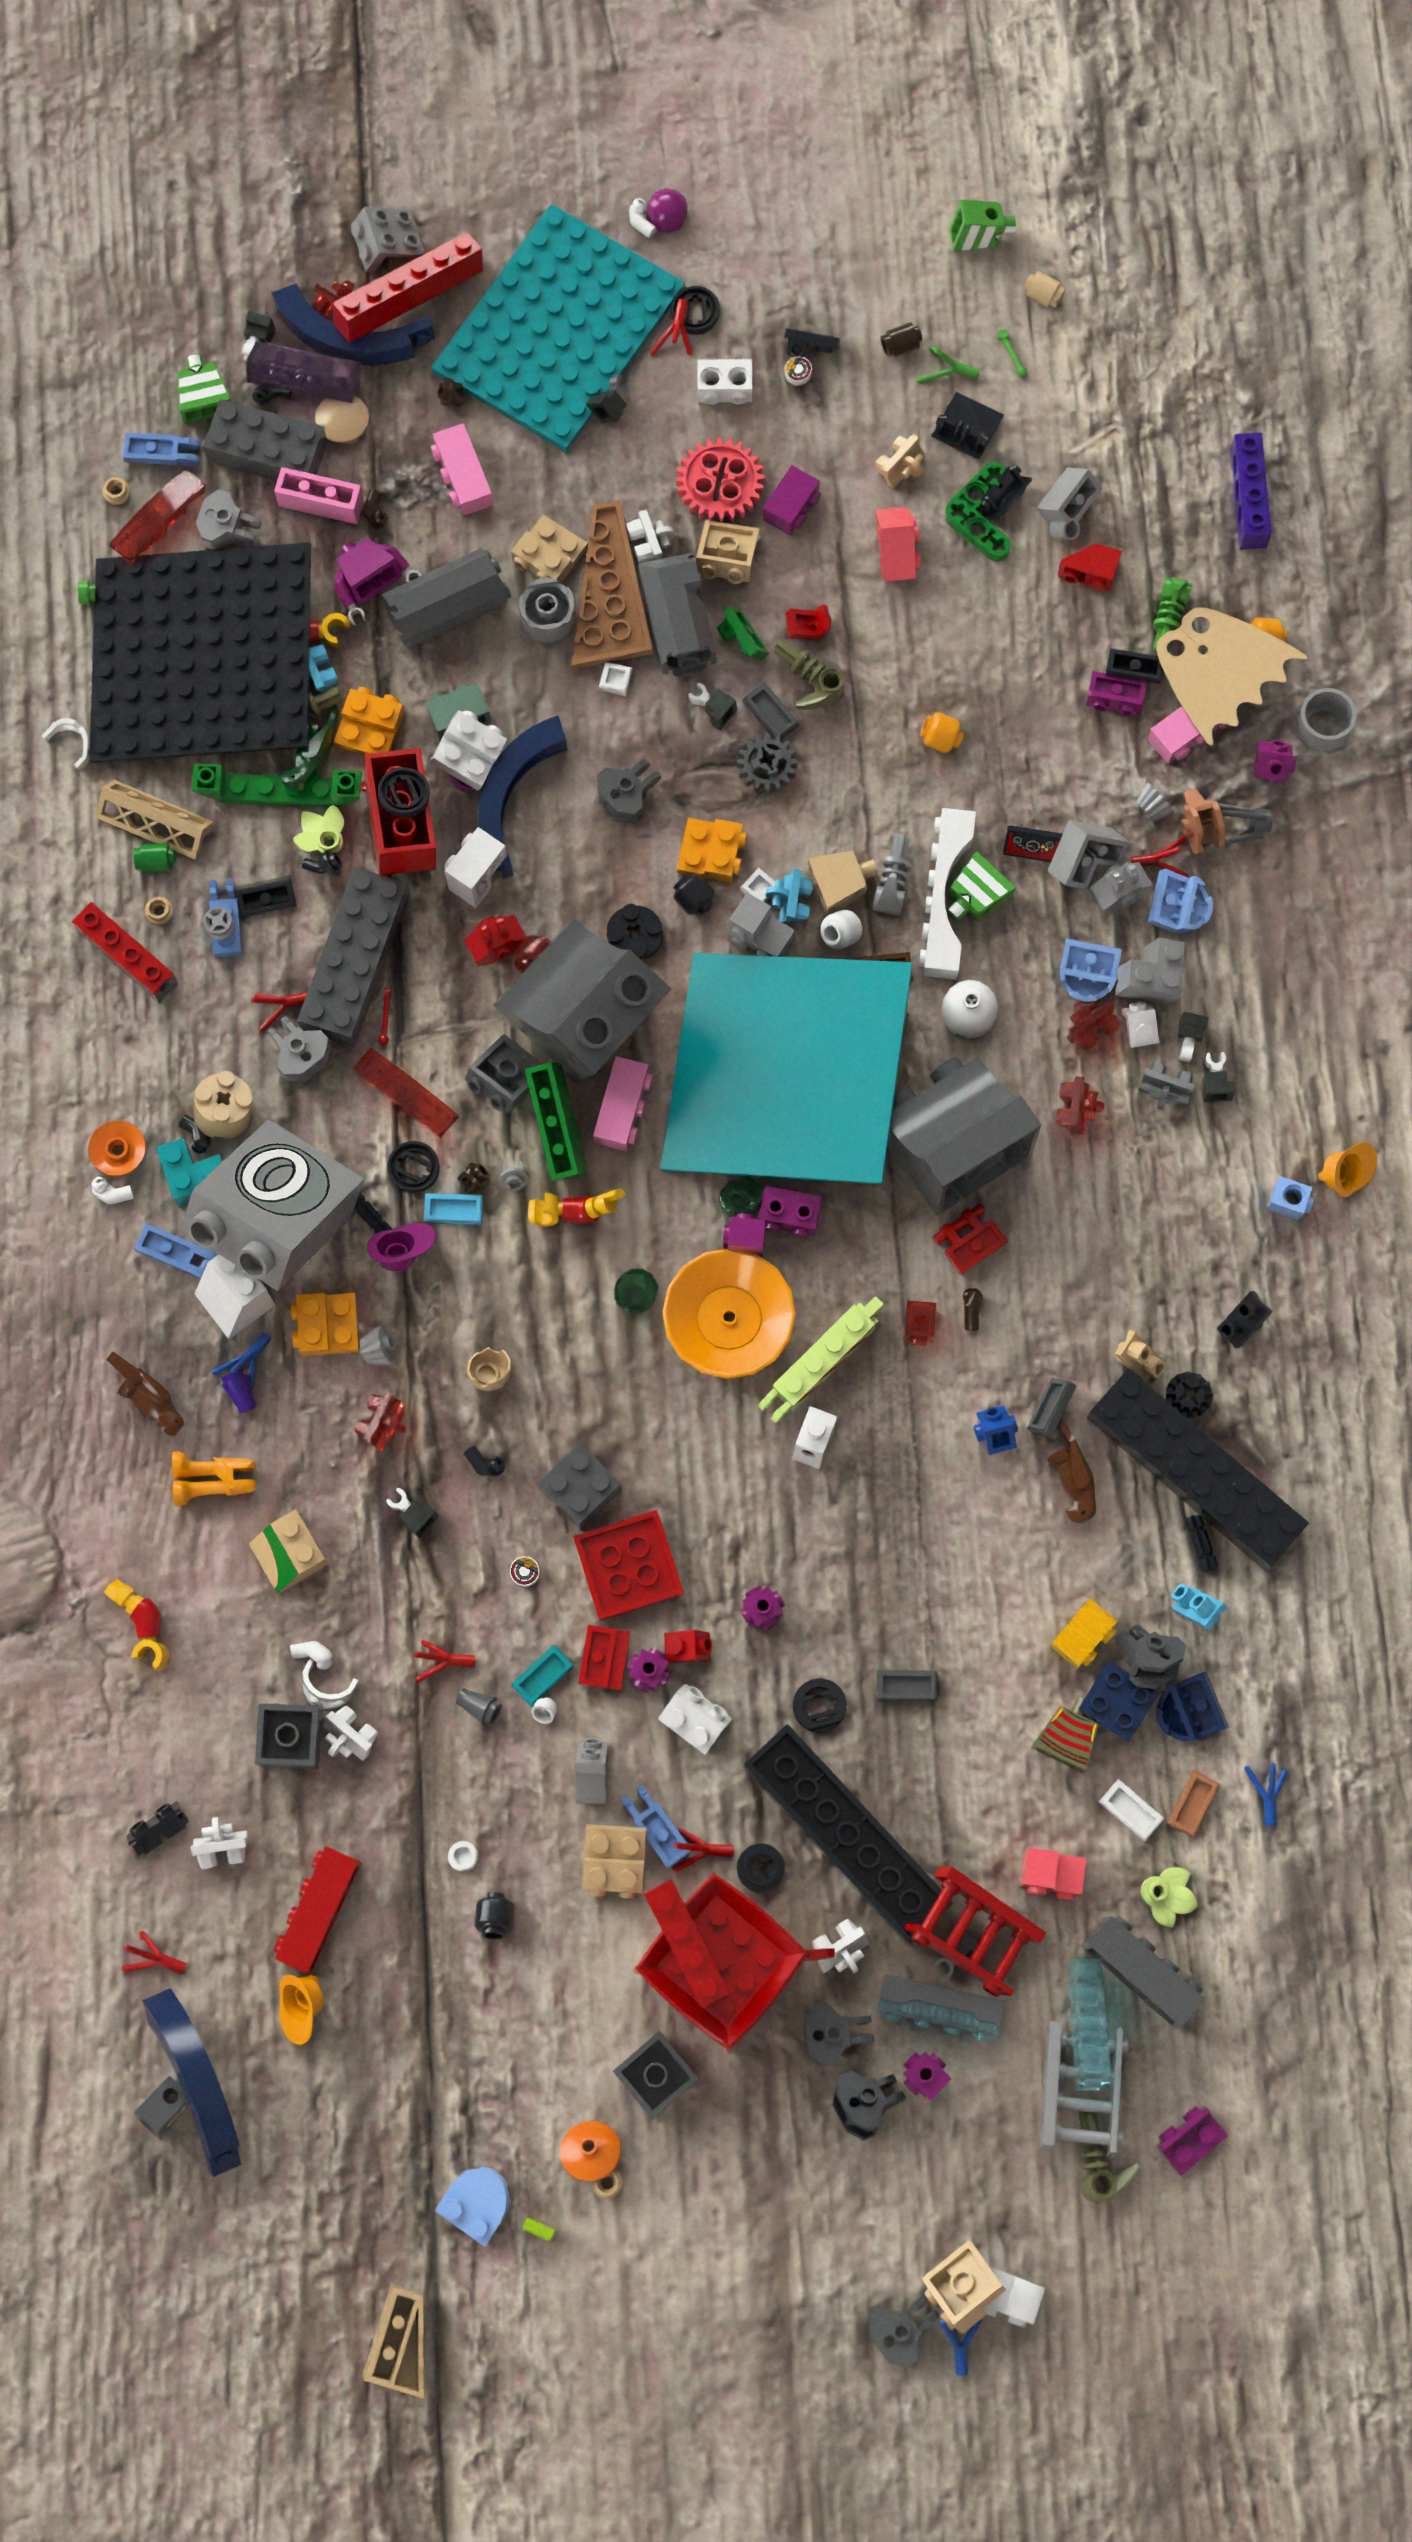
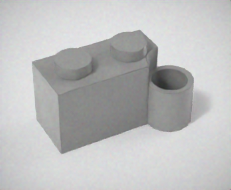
M1067 467L1036 508L1045 520H1051L1049 531L1054 539L1073 541L1080 534V524L1078 521L1103 489L1089 469Z

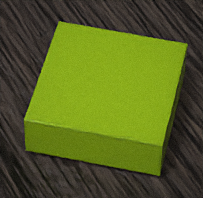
M529 2216L522 2227L524 2228L523 2230L546 2241H551L556 2231L555 2228Z

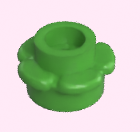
M86 579V582H78L79 604H87V606L91 605L90 601H96L95 584H90L89 579Z

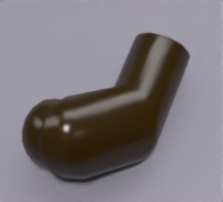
M369 489L363 507V515L370 525L381 528L388 520L386 512L383 514L378 507L382 493L376 489Z
M968 1288L963 1293L965 1330L977 1331L979 1330V1312L983 1295L977 1288Z

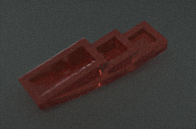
M185 469L156 493L112 539L109 546L131 562L167 535L168 526L186 514L187 505L205 493L206 484Z
M371 1047L352 1067L357 1075L375 1086L379 1093L394 1102L404 1113L440 1138L459 1118L457 1113L434 1094Z

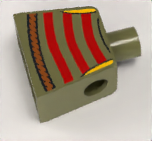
M1078 1696L1071 1710L1063 1706L1057 1709L1031 1748L1083 1773L1088 1766L1098 1724L1088 1719V1715L1078 1710L1085 1699Z

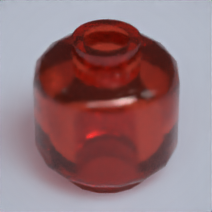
M542 935L526 936V939L519 944L513 953L515 968L522 974L551 941Z

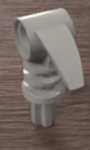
M896 834L894 836L890 856L883 858L882 864L885 869L882 870L881 875L885 878H881V886H877L873 911L896 916L901 915L905 891L901 890L905 888V882H903L907 879V873L905 872L910 870L911 863L906 860L910 838L904 834Z

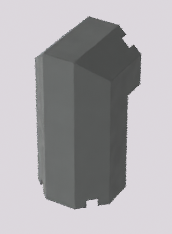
M693 553L638 564L639 577L662 673L668 674V670H672L673 676L680 677L705 670V663L710 661L711 665L716 663V649L703 595L699 596V593H701L700 588L702 587Z

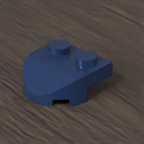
M1202 1672L1169 1685L1163 1690L1158 1706H1156V1717L1161 1729L1167 1735L1184 1742L1199 1740L1229 1728L1207 1672Z

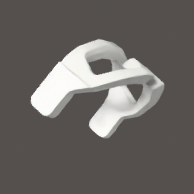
M59 719L52 722L50 728L42 735L46 741L55 733L65 730L75 731L82 735L83 754L74 765L80 771L89 762L90 737L76 720Z
M309 1659L302 1672L303 1692L308 1702L312 1706L318 1705L323 1710L330 1711L340 1708L350 1701L359 1680L354 1678L350 1683V1687L339 1694L320 1693L309 1681L308 1674L314 1664V1661Z

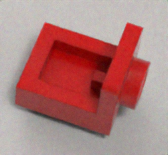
M821 604L815 611L790 608L785 613L788 637L790 639L819 641L830 631L831 617L828 614L827 605Z
M686 1630L664 1633L665 1655H667L665 1660L669 1663L711 1661L713 1646L709 1632Z

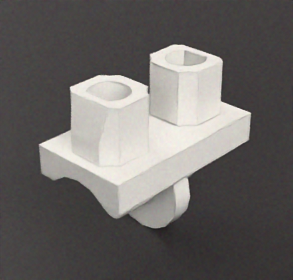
M647 510L640 511L639 519L626 524L630 541L643 537L646 541L645 544L634 547L638 564L661 559L662 551L659 543L662 544L664 549L671 546L669 539L675 534L671 526H663L662 521L654 523L656 528L654 530Z
M344 1706L336 1713L331 1711L325 1718L326 1722L323 1728L329 1733L325 1740L332 1745L328 1754L333 1758L340 1752L348 1758L353 1753L360 1760L364 1761L369 1756L378 1732L368 1724H365L359 1732L354 1730L350 1725L356 1720L357 1715L348 1706Z
M213 1817L212 1827L202 1828L203 1838L193 1840V1846H191L192 1856L197 1855L201 1869L217 1866L216 1852L227 1851L229 1864L243 1863L249 1839L247 1831L231 1833L233 1832L232 1823L221 1825L220 1818Z
M846 1919L836 1927L838 1934L842 1938L839 1941L831 1944L826 1935H821L812 1941L814 1949L835 1948L836 1958L817 1960L823 1973L833 1967L839 1973L847 1967L851 1969L853 1974L859 1971L855 1962L864 1957L861 1949L870 1943L862 1928H857L849 1919Z

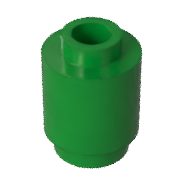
M169 843L141 845L140 848H134L135 869L142 870L143 873L171 871L173 865H176L175 849H170Z

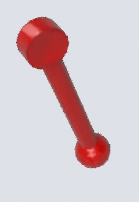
M385 988L382 1031L378 1038L379 1044L383 1046L389 1043L387 1028L391 988Z

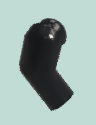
M266 380L254 389L253 399L258 404H265L276 396L290 398L292 384Z
M185 1114L179 1123V1127L192 1133V1150L198 1154H203L207 1151V1147L210 1146L211 1138L197 1127L194 1118Z
M476 1446L470 1447L463 1453L476 1473L481 1476H499L506 1467V1462L501 1457L496 1456L495 1459L483 1458Z

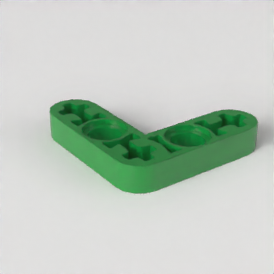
M992 462L987 464L949 501L945 510V520L987 558L1000 562L1009 555L1010 540L978 512L981 509L979 506L981 500H972L968 496L969 491L973 489L980 490L984 496L993 484H996L999 489L1002 488L997 478H993L989 482L988 487L985 485L989 480L990 474L995 475L998 473L1000 477L1006 470L1002 464ZM953 510L956 512L962 510V517L960 515L952 516ZM974 525H981L984 527L985 533L981 536H975L970 532V528ZM993 544L996 546L1002 544V551L1000 549L993 551Z

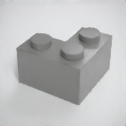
M1068 820L1048 872L1065 886L1087 889L1097 864L1107 866L1121 865L1130 842L1112 828Z
M749 893L745 894L729 919V939H731V943L740 950L748 949L755 956L783 957L795 939V930L772 917L771 906Z
M1158 937L1145 946L1144 961L1130 959L1117 968L1115 995L1162 1005H1169L1182 996L1185 942Z

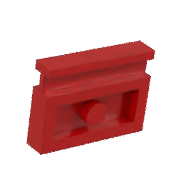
M588 1625L578 1684L621 1691L631 1632Z

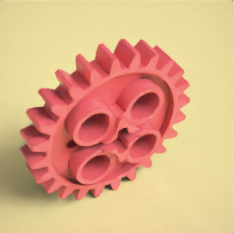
M720 437L717 438L716 444H712L710 439H707L706 447L697 443V452L689 449L687 451L689 459L681 458L682 467H677V476L679 477L676 478V486L679 487L678 496L683 497L682 505L690 504V514L698 510V519L700 520L705 515L709 516L710 521L718 517L719 522H724V518L728 517L732 523L734 522L735 514L745 518L744 509L752 512L753 503L759 504V494L764 492L762 484L765 483V475H762L763 465H757L759 462L758 455L751 457L750 447L743 451L741 441L736 446H732V438H729L726 444H722ZM723 460H727L724 478L721 481L719 498L715 502L713 499L717 491L716 483L720 479ZM708 463H713L716 466L713 468H707L704 465ZM733 469H740L743 472L735 474L731 471ZM702 487L710 489L705 493L698 491ZM728 493H733L736 495V497L727 498L725 497V495Z

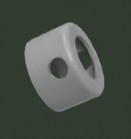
M1321 688L1312 692L1304 700L1296 721L1297 733L1302 742L1318 751H1332L1341 747L1348 740L1357 719L1356 707L1353 701L1343 691L1334 688ZM1325 711L1333 714L1340 725L1338 735L1325 736L1317 733L1309 726V718L1317 712Z

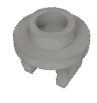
M518 1162V1168L509 1169L507 1163H503V1172L500 1175L502 1187L512 1191L524 1188L529 1182L528 1173L524 1170L523 1162Z

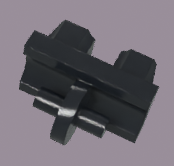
M1250 1291L1217 1329L1226 1340H1229L1235 1349L1240 1348L1256 1330L1258 1331L1263 1326V1322L1273 1311L1260 1300L1255 1291Z

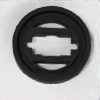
M690 286L679 291L674 297L671 304V315L674 321L679 299L693 302L694 298H698V302H702V320H698L697 324H693V320H689L688 304L684 325L687 334L699 335L710 331L716 324L720 313L719 301L709 289L702 286ZM706 303L711 307V314L707 320Z
M396 768L387 772L380 780L378 786L379 801L384 809L395 817L409 818L416 816L426 808L429 801V784L426 778L414 769ZM398 780L402 784L406 783L411 791L414 800L411 801V806H407L406 803L401 804L394 787L397 786ZM413 783L420 789V798L416 793ZM388 789L391 792L395 804L392 803L387 796Z
M408 1141L400 1144L392 1151L388 1159L387 1169L390 1179L396 1187L406 1192L416 1193L429 1189L436 1182L440 1165L436 1153L430 1146L419 1141ZM410 1152L422 1153L429 1159V1161L419 1156H416ZM406 1157L415 1160L427 1167L426 1171L429 1172V1175L423 1174L422 1178L408 1173L400 1168L401 1163L398 1161L400 1159L405 1160ZM398 1174H401L417 1183L406 1182L402 1180Z
M818 1678L805 1682L794 1696L793 1712L795 1718L802 1727L811 1732L824 1733L833 1730L841 1723L846 1713L847 1703L842 1689L836 1683L827 1679ZM812 1689H827L826 1691L804 1697ZM831 1695V1699L835 1698L838 1701L833 1704L834 1709L809 1716L808 1712L802 1711V1708L806 1707L805 1702ZM835 1714L833 1718L823 1723H817L812 1721L818 1718Z

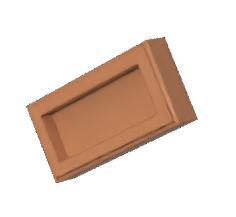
M1193 1770L1166 1824L1194 1838L1220 1783Z

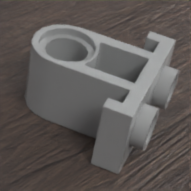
M587 1738L584 1741H578L575 1759L576 1804H606L608 1742H602L598 1738Z

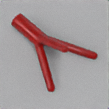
M678 300L674 322L650 351L651 355H655L672 333V343L676 344L680 332L687 354H692L684 325L689 304L687 300Z
M1187 836L1180 837L1155 854L1130 857L1131 863L1139 862L1142 867L1156 865L1188 878L1187 873L1159 861L1181 852V847L1177 846L1185 842Z
M308 992L286 997L255 993V997L251 998L252 1003L282 1004L259 1028L260 1032H264L287 1008L303 1005Z
M422 1640L421 1644L436 1654L414 1653L416 1658L443 1662L415 1678L416 1682H421L449 1666L475 1667V1655L449 1654L426 1640Z
M680 1828L678 1830L679 1833L697 1845L675 1843L674 1848L698 1851L700 1853L674 1866L673 1871L677 1872L707 1856L733 1857L734 1845L708 1844Z
M140 1931L139 1936L154 1954L130 1945L124 1946L125 1951L152 1961L123 1966V1972L160 1966L183 1974L187 1964L162 1954L144 1931Z

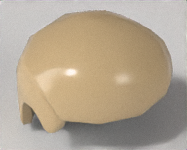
M487 1347L481 1352L475 1353L467 1363V1377L477 1389L494 1391L502 1388L510 1378L511 1359L505 1350L495 1351Z

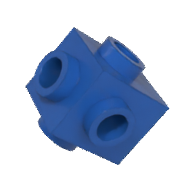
M1004 1405L990 1407L976 1413L978 1424L974 1425L976 1439L978 1442L983 1441L989 1455L1017 1448L1015 1433L1018 1432L1017 1422L1014 1415L1009 1416Z

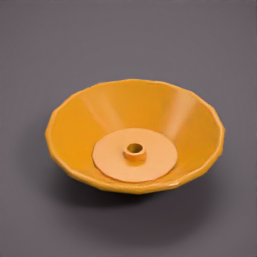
M728 1249L705 1252L685 1264L668 1286L662 1310L666 1337L680 1359L703 1374L725 1379L753 1375L776 1361L791 1340L796 1318L792 1290L778 1268L756 1253L728 1251ZM730 1313L734 1315L735 1319L732 1322H727L724 1320V1316Z

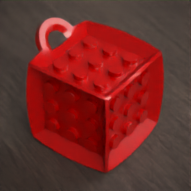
M712 1873V1876L685 1902V1906L730 1994L701 2008L663 1931L660 1932L638 1965L633 1969L635 1974H641L681 2015L710 2038L725 2047L727 2054L732 2053V2048L751 2030L776 2001L803 1962L836 1958L835 1948L804 1950L762 1908L717 1876L716 1873Z

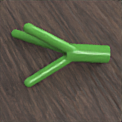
M932 345L930 350L950 364L952 368L917 378L916 381L917 383H922L954 373L976 380L980 369L956 362Z

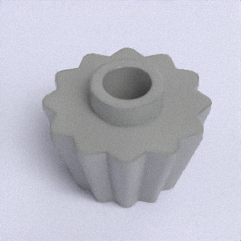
M1149 783L1136 801L1140 810L1153 822L1174 813L1173 808L1168 803L1171 798L1162 788L1156 790Z
M378 1326L361 1338V1354L367 1364H393L395 1344L384 1327Z

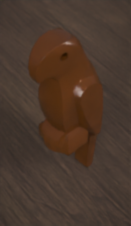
M111 1352L106 1360L126 1379L117 1393L122 1398L131 1399L139 1411L150 1420H158L157 1426L169 1436H175L183 1427L184 1421L175 1410L170 1393L141 1368L134 1367L115 1352Z
M1061 1418L1058 1427L1070 1450L1063 1448L1047 1458L1048 1465L1053 1470L1058 1471L1059 1479L1065 1492L1074 1501L1071 1509H1066L1068 1518L1075 1523H1085L1092 1519L1096 1512L1093 1473L1075 1438Z

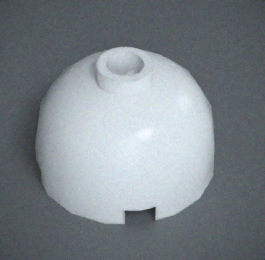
M966 980L958 982L948 990L943 999L941 1015L944 1024L950 1032L972 1039L983 1036L991 1030L997 1019L998 1004L996 996L989 986L980 981Z

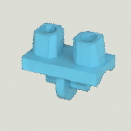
M324 645L310 648L309 680H312L317 694L339 684L333 667L321 672L317 670L316 666L329 662Z
M796 868L792 869L791 874L784 876V881L776 879L775 887L767 888L765 894L767 898L773 900V908H780L778 920L785 925L791 921L804 922L809 917L810 907L809 905L798 903V895L803 897L811 895L813 880L801 876L802 870Z
M1182 1583L1171 1594V1598L1176 1602L1171 1609L1176 1614L1209 1631L1214 1624L1218 1623V1615L1228 1608L1223 1602Z

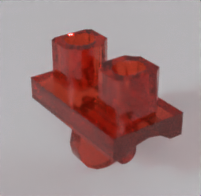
M346 280L342 284L335 281L332 284V289L337 291L336 295L321 285L316 284L313 291L317 295L311 307L326 317L333 302L353 292L354 284L351 281Z
M1081 1001L1074 1004L1076 1013L1069 1018L1073 1024L1079 1020L1082 1021L1069 1029L1070 1034L1067 1036V1039L1071 1044L1077 1042L1085 1051H1088L1099 1041L1092 1031L1094 1028L1100 1026L1106 1036L1119 1029L1120 1023L1114 1014L1115 1006L1111 1001L1092 1014L1091 1012L1097 1008L1093 1001L1086 1006Z
M1075 1076L1074 1082L1060 1084V1099L1062 1101H1072L1071 1109H1058L1056 1123L1059 1127L1072 1129L1075 1134L1084 1135L1086 1120L1094 1121L1095 1113L1103 1112L1105 1104L1097 1101L1098 1092L1090 1091V1085L1084 1082V1077Z
M387 1392L383 1396L372 1394L367 1403V1409L375 1413L371 1422L364 1419L359 1421L355 1432L372 1447L382 1451L387 1439L393 1440L396 1431L405 1433L407 1429L406 1426L400 1423L404 1416V1413L400 1412L404 1403Z

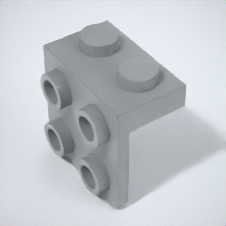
M363 207L351 225L352 235L355 237L359 250V257L363 262L366 272H376L386 256L418 258L424 254V248L412 212L408 209Z

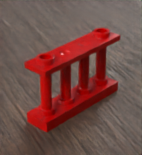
M940 1866L934 1877L943 1882L941 1885L943 1889L922 1926L907 1924L904 1929L913 1935L911 1939L915 1943L925 1948L930 1946L984 1984L982 1988L995 1997H999V1995L1012 1996L1014 1990L1004 1984L1003 1981L1023 1945L1029 1942L1041 1943L1047 1932L954 1867ZM960 1894L966 1898V1907L947 1941L944 1942L932 1934L952 1896ZM983 1910L990 1915L988 1918L990 1922L968 1959L958 1952L956 1948L976 1912ZM1006 1926L1013 1931L1012 1936L1014 1938L994 1974L991 1975L981 1968L980 1964L1000 1928Z

